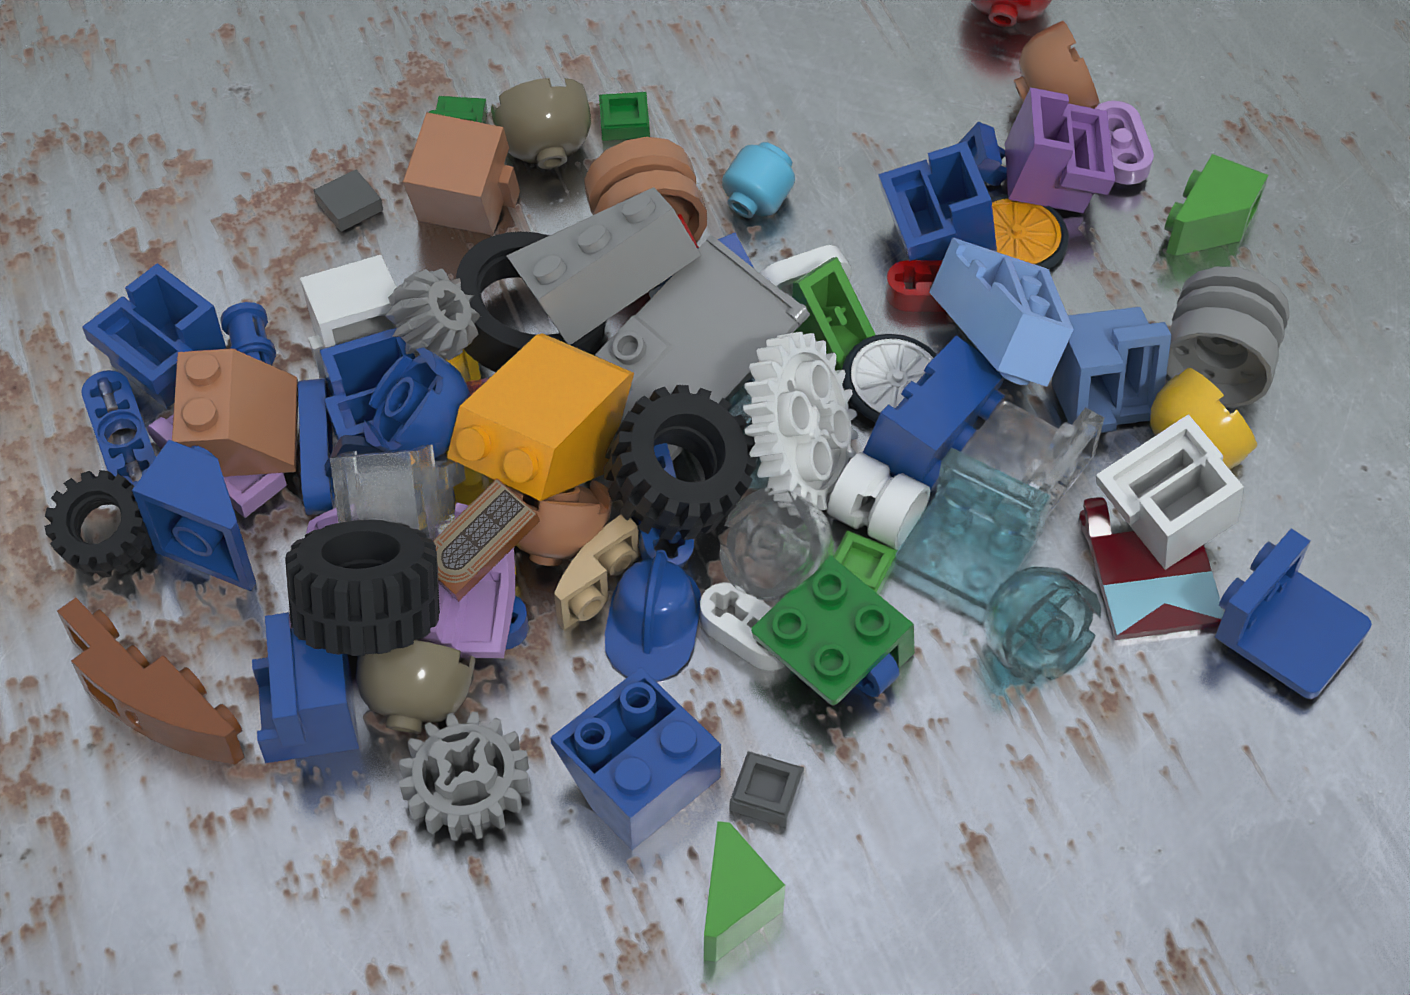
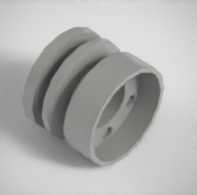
M1217 266L1198 271L1187 279L1179 294L1177 307L1172 318L1173 323L1169 330L1172 336L1166 380L1169 381L1185 369L1192 368L1206 377L1224 394L1219 401L1228 408L1253 404L1265 396L1273 382L1279 359V348L1284 340V330L1290 316L1288 299L1278 285L1259 273L1240 267Z

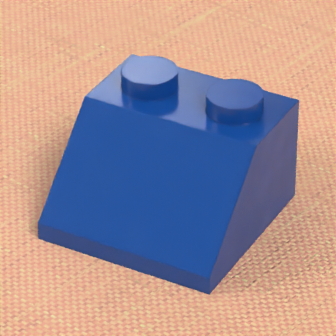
M168 440L132 489L155 552L251 591L256 584V580L218 458L200 446L187 447Z

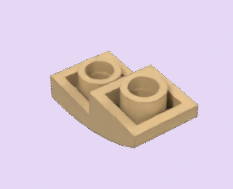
M620 514L604 526L590 542L581 548L562 575L554 592L557 623L563 630L579 620L586 621L594 617L603 608L604 604L609 601L607 578L611 575L618 576L624 573L639 557L638 526L631 518L627 521Z

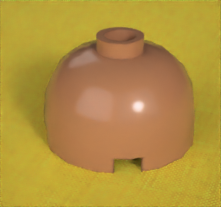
M1060 21L1037 33L1023 47L1019 59L1021 77L1013 80L1022 103L1031 87L1068 94V104L1095 109L1100 102L1094 83L1083 57L1080 58L1075 47L1071 48V45L1075 44L1076 41L1064 21Z
M593 479L591 480L590 489L578 485L542 501L507 486L539 516L540 522L516 545L520 550L529 553L530 560L537 564L558 566L562 564L563 559L574 558L581 548L608 524L612 507V500L608 493L609 488Z

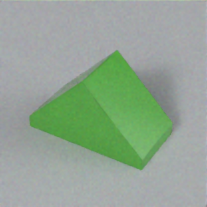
M838 257L829 259L793 283L792 298L805 305L810 313V316L793 333H813L815 341L824 340L826 342V354H836L835 371L842 370L845 358L852 348L862 340L876 334Z
M717 821L704 930V961L717 962L784 911L786 885L730 822Z

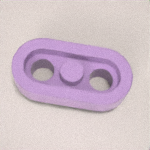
M1106 101L1099 104L1095 109L1108 111L1115 182L1126 185L1142 182L1150 173L1154 153L1139 112L1130 104L1122 101Z

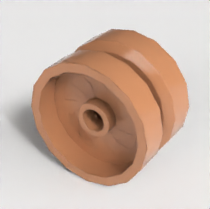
M642 137L631 139L605 150L591 163L584 182L585 194L592 215L655 187L673 207L676 214L682 215L696 243L700 240L707 227V209L702 194L696 186V175L691 160L681 146L662 138Z

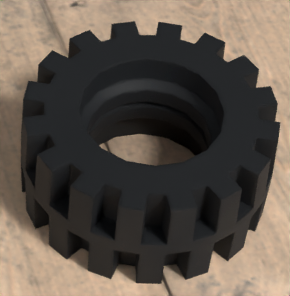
M99 470L98 476H95L91 471L80 473L82 481L77 483L74 479L70 478L63 483L67 488L66 492L62 494L56 490L51 497L56 506L55 508L47 507L45 517L51 522V524L45 526L46 535L52 540L50 545L68 564L86 575L93 577L94 573H97L102 578L112 577V570L123 574L130 570L127 563L132 559L139 564L145 558L140 553L143 547L150 549L152 546L132 492L135 486L123 476L117 474L115 477L109 471ZM102 505L117 506L121 512V521L113 535L100 543L89 544L84 542L81 537V526L91 511Z

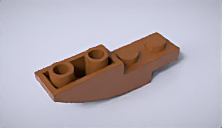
M74 598L57 610L70 640L82 652L72 659L71 662L83 688L105 710L128 727L176 751L206 760L234 765L245 758L237 735L242 732L239 722L223 704L213 708L204 698L207 695L204 686L189 668L184 667L178 671L164 655L150 664L134 645L125 649L116 640L120 635L111 620L100 609L92 614L77 598Z

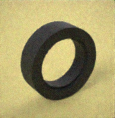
M518 231L491 236L473 246L464 255L458 266L455 279L460 278L461 290L465 295H473L470 306L480 315L479 319L474 323L479 335L464 350L474 360L493 372H497L536 334L517 331L495 319L486 309L481 293L490 284L498 280L521 278L507 255L550 235ZM607 320L575 341L571 346L595 355L599 348ZM560 333L548 335L567 344Z

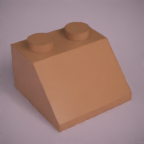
M235 349L178 352L172 441L187 447L200 446L211 452L218 458L223 477L296 472L297 377Z

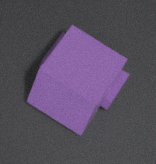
M1030 87L1005 141L1008 200L1084 213L1094 193L1108 195L1115 183L1108 111L1068 104V94Z

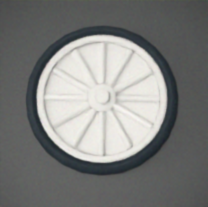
M881 334L869 337L855 345L845 358L842 370H845L846 373L842 383L844 390H852L853 394L849 399L851 404L863 416L876 423L880 412L888 404L893 408L898 406L904 399V396L901 395L903 389L911 381L915 383L919 381L925 373V367L937 354L922 342L905 335Z

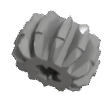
M425 269L421 272L413 273L404 279V283L396 287L388 297L392 307L385 316L396 324L397 328L392 337H401L406 342V354H419L416 349L423 347L444 360L453 359L461 354L463 349L471 344L472 340L479 335L474 323L479 319L480 315L470 306L473 295H465L461 290L460 278L449 280L443 269L430 272Z

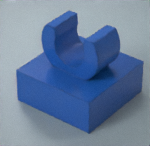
M977 122L959 143L967 141L983 181L993 186H999L1007 178V167L1001 166L1002 159L1005 157V150L998 146L994 127Z

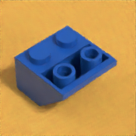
M642 667L638 668L550 737L552 746L592 810L631 850H634L721 778V744Z

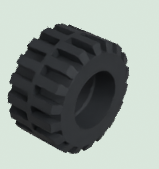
M676 385L671 394L666 387L655 389L649 399L644 395L635 402L631 411L627 412L607 449L605 458L609 460L604 467V479L613 481L608 489L609 496L612 502L621 500L624 504L619 511L627 521L632 516H635L641 521L638 529L647 534L653 527L660 530L659 538L672 540L677 532H680L683 540L695 539L700 530L706 535L713 531L721 521L724 522L748 490L753 480L750 476L756 469L757 457H750V451L755 445L754 438L744 435L742 432L747 422L741 414L733 417L728 412L732 404L724 398L719 403L711 400L712 391L700 387L697 394H692L689 391V385ZM667 443L688 450L700 462L704 471L705 481L686 482L671 476L659 464L655 456L654 446Z
M354 520L335 523L305 534V538L296 540L291 545V551L286 553L285 564L291 628H293L294 634L299 640H306V645L314 649H326L327 653L337 655L351 654V656L388 653L397 648L408 647L414 644V640L423 639L431 633L430 628L435 627L439 621L440 606L436 545L432 539L426 538V534L419 529H412L409 525L387 522L385 520Z

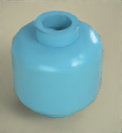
M768 142L743 147L722 178V187L729 197L727 201L729 207L745 218H752L754 214L764 217L775 214L795 183V174L791 168L793 163L791 158L779 147Z

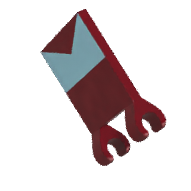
M1103 497L1084 500V510L1080 511L1078 518L1079 524L1089 543L1115 640L1219 627L1224 610L1219 606L1220 596L1204 545L1165 570L1134 531L1111 534L1107 502Z

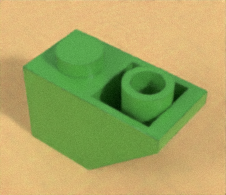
M1212 154L1202 172L1194 169L1190 175L1183 193V197L1186 198L1184 204L1175 202L1168 215L1164 230L1171 232L1166 253L1178 256L1240 242L1258 210L1268 175Z

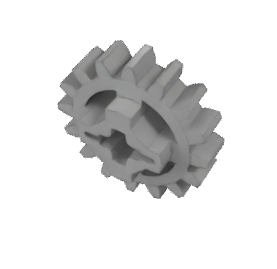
M472 712L468 717L467 724H459L455 715L450 713L447 714V727L441 730L430 722L425 724L427 734L425 742L410 738L408 747L412 758H403L399 761L401 775L404 778L399 781L403 800H409L408 807L411 817L416 820L425 816L428 832L434 834L444 824L449 828L451 840H458L462 828L471 827L472 833L476 839L483 838V824L490 821L501 830L505 827L503 811L507 809L519 813L522 809L519 793L529 792L530 789L529 776L525 772L529 769L526 750H519V737L515 731L502 736L503 731L500 719L494 718L485 727L480 725L478 712ZM495 757L504 766L503 778L498 776L497 768L494 767L493 759ZM427 773L433 777L436 789L433 795L425 785Z

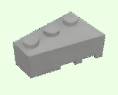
M655 187L507 255L537 302L569 345L701 256L673 207Z

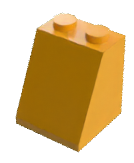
M543 333L537 334L459 406L447 458L494 480L499 479L503 484L539 501L604 474V467L609 460L605 456L611 441L620 427L634 372Z

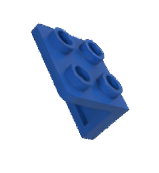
M1291 528L1277 545L1268 541L1262 547L1250 566V570L1253 573L1245 582L1240 578H1236L1227 588L1219 602V606L1225 611L1215 638L1303 697L1311 699L1321 693L1367 636L1372 623L1368 616L1298 572L1311 540Z

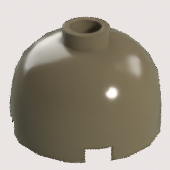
M542 78L518 84L500 94V106L497 108L492 104L491 113L494 125L504 127L509 145L508 152L511 156L530 164H538L543 169L556 168L566 163L567 157L578 151L584 144L591 126L590 107L583 84L574 79L564 78L566 87H552L550 78Z
M414 640V644L405 648L391 650L388 653L358 656L356 681L360 696L369 709L387 717L386 728L400 732L420 734L422 723L443 722L447 719V714L453 713L455 715L465 702L471 685L476 658L469 656L459 661L460 650Z

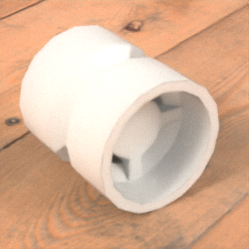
M861 452L857 453L849 461L838 478L831 493L827 513L830 517L855 530L866 525L868 527V535L871 538L895 550H900L910 539L924 514L930 497V488L903 473L891 477L888 465Z

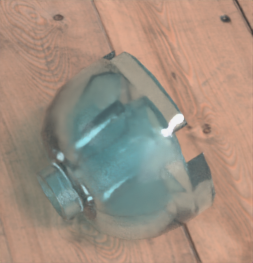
M1031 566L1014 573L1002 582L993 593L984 614V632L992 654L1014 676L1025 683L1035 684L1031 678H1036L1046 672V678L1051 681L1061 677L1074 667L1091 647L1096 635L1089 628L1093 621V614L1101 619L1102 608L1097 594L1071 574L1059 568Z

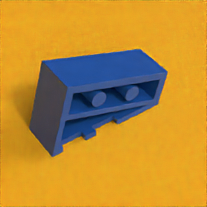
M955 336L927 364L924 369V375L917 383L911 381L903 389L901 395L904 396V399L896 408L888 404L880 412L863 451L864 454L888 465L891 477L903 473L929 486L930 492L936 487L949 467L943 461L951 452L958 457L964 452L977 433V430L972 425L979 417L988 421L1005 398V395L998 391L1005 378L980 351L958 336Z

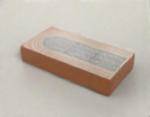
M496 479L433 540L437 551L438 583L459 602L540 522L538 514L499 479Z

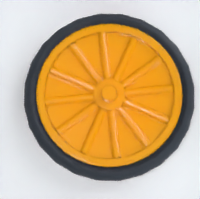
M1008 194L991 198L997 246L996 252L1047 269L1052 268L1062 259L1068 248L1069 234L1067 226L1058 212L1050 206L1008 200Z

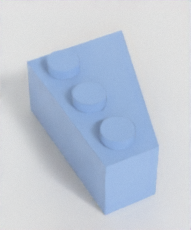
M952 238L929 293L1005 379L1019 385H1028L1031 381L1047 387L1074 330L1049 269Z

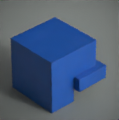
M967 141L927 153L929 165L927 160H922L878 174L881 190L909 261L943 260L952 238L995 252L997 251L992 200Z
M157 263L125 287L129 300L124 296L120 297L82 326L87 341L108 356L111 365L167 409L175 401L178 352L227 348L214 305Z
M397 328L320 350L330 397L325 398L324 401L338 441L343 435L365 436L363 431L364 420L373 425L374 416L377 411L368 404L383 375L403 355L413 360L416 358L414 353L406 354V342L401 337H392Z
M289 612L265 616L268 657L252 660V670L259 689L261 730L257 731V741L265 764L359 749L352 671L348 654L337 655L327 653L326 649H314L306 645V640H299L295 636L294 630L291 628Z

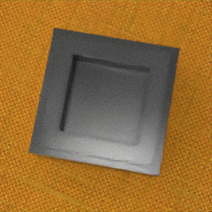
M357 169L313 190L317 204L340 232L383 211L380 196Z
M748 751L730 799L729 811L786 828L804 777V767Z

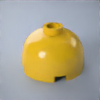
M1187 368L1179 375H1175L1157 393L1150 411V427L1155 436L1189 414L1222 453L1223 462L1229 470L1240 464L1257 448L1254 434L1236 409L1230 414L1219 401L1224 394L1206 377L1194 369Z

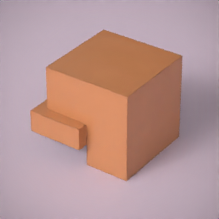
M426 112L403 180L418 221L494 235L502 206L515 208L520 194L514 167L504 165L509 150L504 127Z

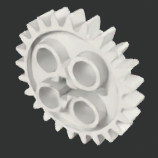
M802 332L777 335V338L766 340L767 347L757 349L759 362L751 363L749 366L755 382L745 383V389L752 397V404L743 405V410L752 417V424L745 429V434L754 437L755 445L750 451V457H760L761 464L757 475L759 478L769 477L767 493L769 495L778 494L780 506L790 505L791 512L827 510L831 493L838 478L848 464V461L856 455V452L851 447V440L858 439V433L851 428V420L857 416L855 410L849 409L847 403L853 393L851 389H843L842 383L846 374L845 370L835 371L836 354H826V342L824 340L815 341L813 333L803 334Z

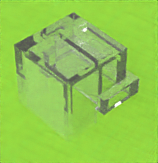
M433 444L421 445L406 451L357 455V451H350L330 458L338 523L354 520H385L387 522L409 525L412 529L421 530L426 534V538L434 540L455 520L452 487L466 480L464 465L451 459L435 461Z

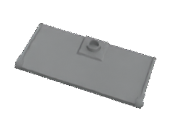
M710 235L698 249L701 256L676 272L636 315L631 316L595 354L596 357L634 372L621 423L627 412L631 411L636 401L644 395L649 399L653 391L661 387H666L670 394L676 385H689V391L692 394H697L701 387L712 391L711 400L719 403L724 398L726 401H729L753 376L749 366L751 363L759 362L757 349L767 347V339L777 338V335L793 333L810 316L807 307L797 302L789 294L781 291L718 239ZM667 444L671 460L673 461L684 448ZM604 474L593 479L602 483L607 488H610L613 481L605 480ZM591 480L579 486L590 489ZM621 500L612 502L608 523L621 514L619 511L624 505Z

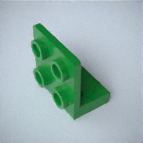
M830 554L751 629L752 636L757 642L831 705L838 704L889 653L896 661L898 668L915 653L914 623Z

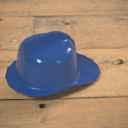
M656 552L653 559H646L635 563L626 570L612 594L605 629V652L612 666L625 677L630 676L640 667L656 682L677 674L689 661L695 645L700 615L701 592L693 578L688 576L683 569L673 562L667 561L663 552Z

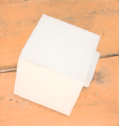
M382 255L300 278L315 336L308 337L319 379L326 378L320 350L396 328V324L385 316L392 307L388 297L393 293L396 285Z
M1189 414L1096 474V484L1165 570L1239 520L1244 486L1224 464L1222 453Z

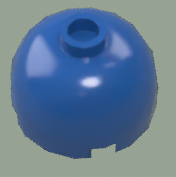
M423 347L416 349L420 355L414 360L403 355L383 375L368 404L377 410L373 425L364 420L363 431L366 442L386 454L405 462L431 461L449 451L459 406L471 396L462 374L449 362Z

